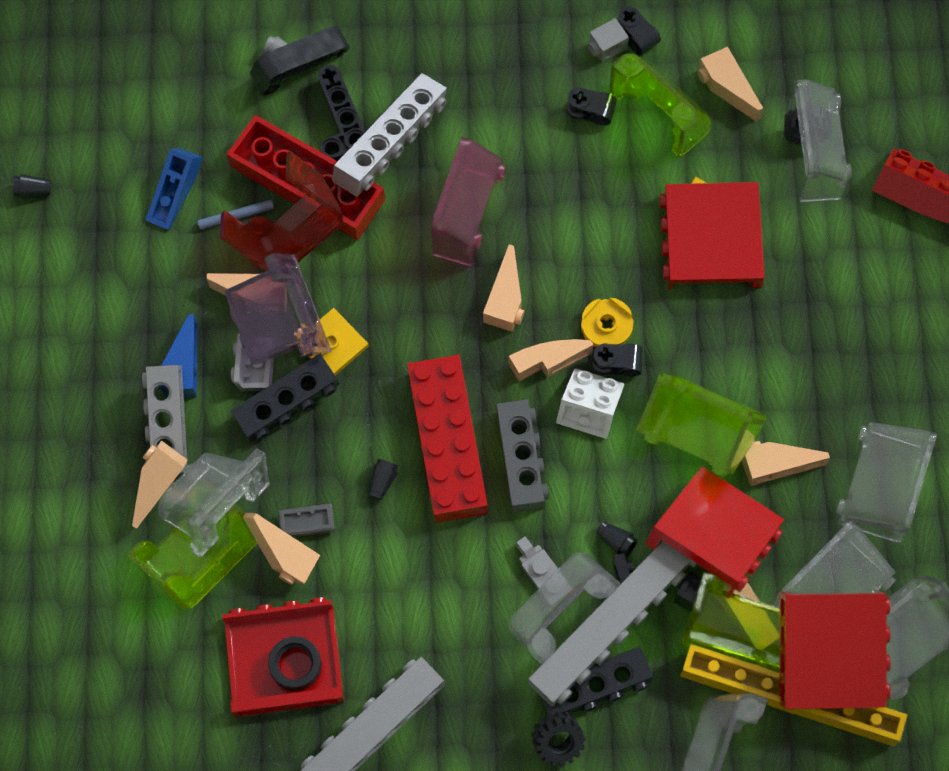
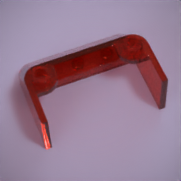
M291 151L287 153L286 179L306 195L274 223L264 217L257 216L249 219L245 224L225 210L221 213L219 238L269 274H286L343 223V211L323 176Z

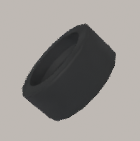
M291 636L275 644L269 654L268 666L271 676L279 686L289 691H301L309 688L317 681L321 674L322 662L319 651L311 641L304 637ZM292 648H300L306 651L312 662L308 674L297 680L288 679L283 676L279 668L282 654Z

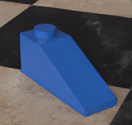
M182 148L169 150L145 221L170 230L196 180L203 160L202 156Z
M194 314L188 315L162 363V366L182 365L184 397H197L198 323ZM164 385L160 386L158 390H162L165 398H168V388Z

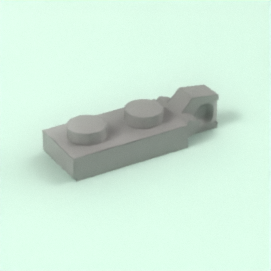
M526 537L516 542L517 548L523 555L519 558L523 570L553 610L575 595L573 588L544 549L542 550L539 545L534 548Z

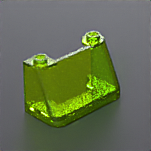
M631 53L624 54L612 64L609 93L615 96L617 100L622 96L629 95L636 101L644 93L672 118L675 127L672 129L671 134L675 137V142L671 150L679 158L685 155L709 133L711 127L710 116L654 64Z
M660 372L636 431L644 434L643 440L655 445H658L659 441L665 442L709 462L708 464L713 466L711 471L726 477L728 473L734 474L762 430L768 416L689 380Z
M204 478L192 489L189 495L190 505L194 509L157 546L149 540H144L136 544L126 554L138 568L182 609L194 607L257 543L243 519L245 513L242 509Z

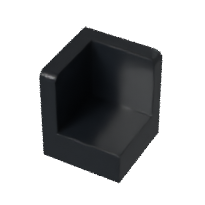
M690 571L679 589L674 603L698 616L714 584Z

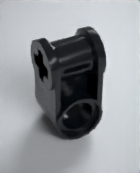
M629 6L619 11L618 22L628 35V45L636 55H644L661 42L657 29L636 8Z
M577 87L571 90L568 95L567 112L573 118L603 126L610 125L617 98L609 93Z
M600 344L594 350L591 362L592 367L600 374H615L628 377L639 376L642 374L643 348L635 344ZM601 356H606L607 362H603Z

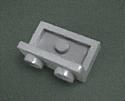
M238 334L237 342L233 345L235 367L231 369V380L240 391H262L272 384L275 340L273 338H247L244 334Z

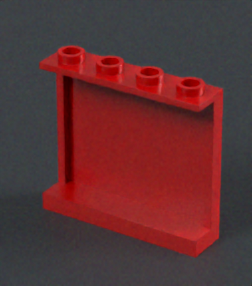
M759 182L666 184L665 192L660 193V209H665V217H661V233H666V241H662V256H667V265H663V280L668 281V290L673 288L674 283L751 282V288H762L765 277Z
M702 466L654 526L645 544L655 550L659 543L663 541L732 586L726 595L730 599L735 590L738 592L743 590L749 580L746 575L753 576L760 565V562L757 561L758 558L761 560L765 559L772 548L768 544L772 543L775 545L783 533L779 528L784 519Z
M875 591V593L804 594L779 592V705L785 709L887 708V700L891 696L890 684L887 683V672L890 671L891 667L890 656L887 654V643H890L891 639L890 628L887 626V615L890 614L891 605L886 593Z
M314 598L310 600V603L306 604L290 601L283 603V607L272 608V605L257 606L256 610L245 611V609L238 608L229 610V614L222 615V619L225 622L231 683V712L234 717L344 703L334 607L331 600ZM291 636L304 637L311 641L319 651L322 662L321 674L317 681L309 688L301 691H289L279 686L271 676L268 666L269 654L275 644ZM292 648L282 654L279 668L283 676L288 679L297 680L308 674L312 662L306 651L300 648Z

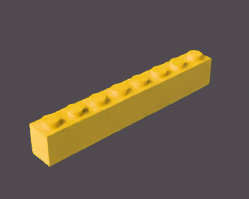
M693 644L690 645L680 676L893 747L901 740L907 714L889 708L785 709L779 705L778 672Z

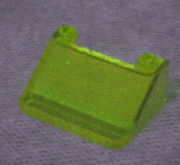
M703 573L681 639V646L688 651L690 645L693 644L779 673V607L737 594H733L728 599L726 597L728 592L723 590L724 581L714 574Z

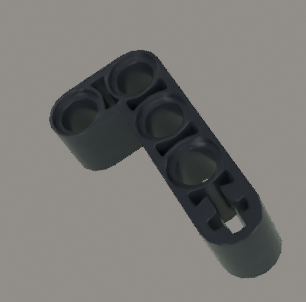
M331 26L263 54L256 60L249 75L261 95L267 96L278 90L285 79L344 55L350 49V46L338 26Z
M325 65L319 70L318 79L322 95L338 134L324 139L320 149L323 154L338 162L352 147L351 144L357 142L365 133V130L340 70L334 65ZM329 80H332L335 85L331 88ZM338 99L344 100V102L340 104L334 103V101ZM347 120H350V121L353 122V123L350 124V125H343V124H342L343 122H345V121H347ZM331 150L338 151L335 155L327 154Z

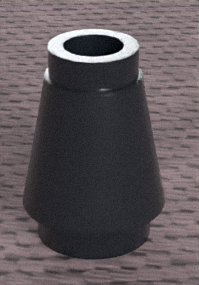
M26 174L14 176V196H20V199L51 195V180Z
M378 459L372 467L367 495L383 500L384 495L398 474L396 472L398 466Z
M606 521L599 526L596 535L617 555L624 553V556L628 557L638 543L633 533Z

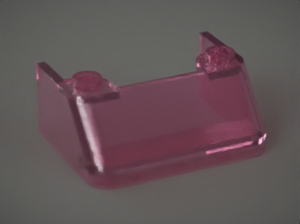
M462 137L459 142L431 224V237L434 256L473 266L474 249L480 248L483 234L479 233L480 223L493 185L497 184L498 180H503L506 166L503 165V159L468 138Z

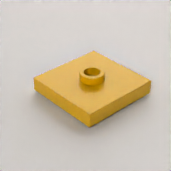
M334 308L295 340V344L309 359L321 353L334 375H337L369 347L365 339Z

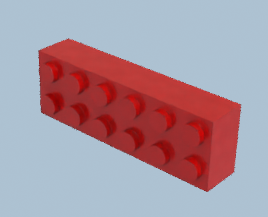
M254 115L227 153L231 168L357 241L385 202L384 188L374 182L367 191L364 189L358 197L334 183L332 177L334 165L337 163L336 160L257 115Z
M460 354L407 363L435 523L488 514V505Z

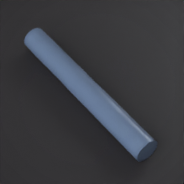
M271 199L197 221L200 230L273 210L274 206Z

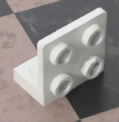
M574 369L562 397L556 423L607 439L624 383L598 376L588 371Z

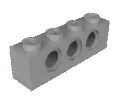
M182 365L146 367V373H142V385L144 389L147 388L148 399H144V414L149 415V426L145 427L146 442H150V446L157 447L163 439H168L172 443V449L187 459ZM162 385L166 386L169 390V396L164 401L157 397V389ZM162 412L168 413L171 418L170 424L167 427H162L158 422V417ZM187 462L181 472L188 471Z

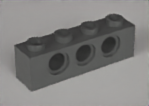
M528 399L498 403L497 417L512 513L544 508V500L549 499L547 484H542L540 474H545L543 458H537L536 449L541 448L539 433H533L532 424L537 423L535 408L529 407ZM516 426H522L526 429V432L517 435L512 432V429ZM520 451H526L530 457L526 460H520L516 457V454ZM529 476L534 482L529 486H525L520 483V479Z

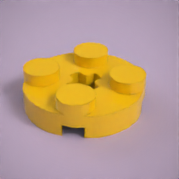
M618 299L594 300L585 308L582 314L581 331L586 340H591L594 347L604 343L624 345L632 334L633 319L631 310ZM612 319L613 327L611 329L603 328L601 320L608 321Z

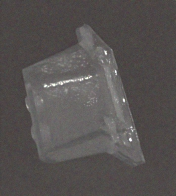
M256 448L245 461L204 453L193 464H190L185 469L184 474L176 482H172L163 494L158 504L159 517L188 534L192 552L202 557L218 540L216 523L243 494L244 498L254 502L269 486L266 454Z

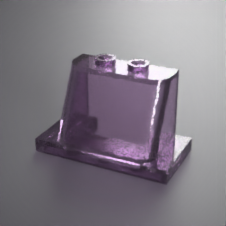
M273 253L266 256L264 259L269 270L224 290L231 308V318L237 324L240 332V342L247 350L252 364H260L298 349L302 357L316 356L319 353L324 356L332 352L295 255Z

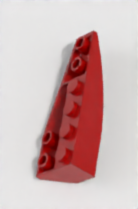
M893 149L872 191L913 211L949 224V175L936 169V166L931 162L925 160L921 162L913 158L912 154L908 151Z

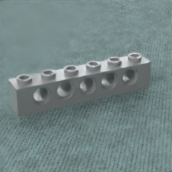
M421 73L334 165L332 181L356 197L364 189L367 191L372 186L375 177L378 174L382 175L387 170L389 162L401 155L404 146L408 142L412 143L415 140L418 131L422 127L426 128L429 125L433 115L443 110L447 102L445 99L447 88Z

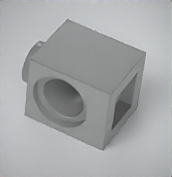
M615 18L590 32L588 48L592 55L598 56L603 63L627 50L629 37Z

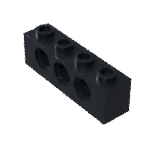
M319 353L231 410L249 440L251 442L255 439L260 441L270 434L269 430L277 425L281 427L289 423L293 419L292 416L300 410L305 412L315 405L314 401L320 397L326 398L337 391L336 387L340 383L321 353ZM306 381H316L314 389L310 391L303 390V385ZM287 394L294 396L291 404H281L283 396ZM263 409H270V417L266 420H260L259 413Z
M639 646L608 658L600 665L595 663L589 669L591 672L590 676L581 685L576 682L569 689L577 693V701L573 703L565 701L561 705L557 702L551 707L540 695L539 697L546 714L552 713L554 716L556 711H561L562 715L566 712L573 717L571 713L581 709L583 713L592 711L598 707L597 703L608 700L609 703L617 701L624 697L623 693L632 689L634 693L650 687L649 683L653 680V674L643 650ZM620 670L625 671L629 675V680L623 683L618 682L614 674ZM597 680L603 684L604 689L601 692L595 693L589 689L588 684Z

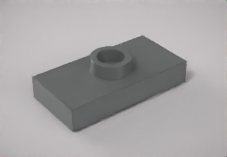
M332 503L278 510L280 529L291 537L335 532Z

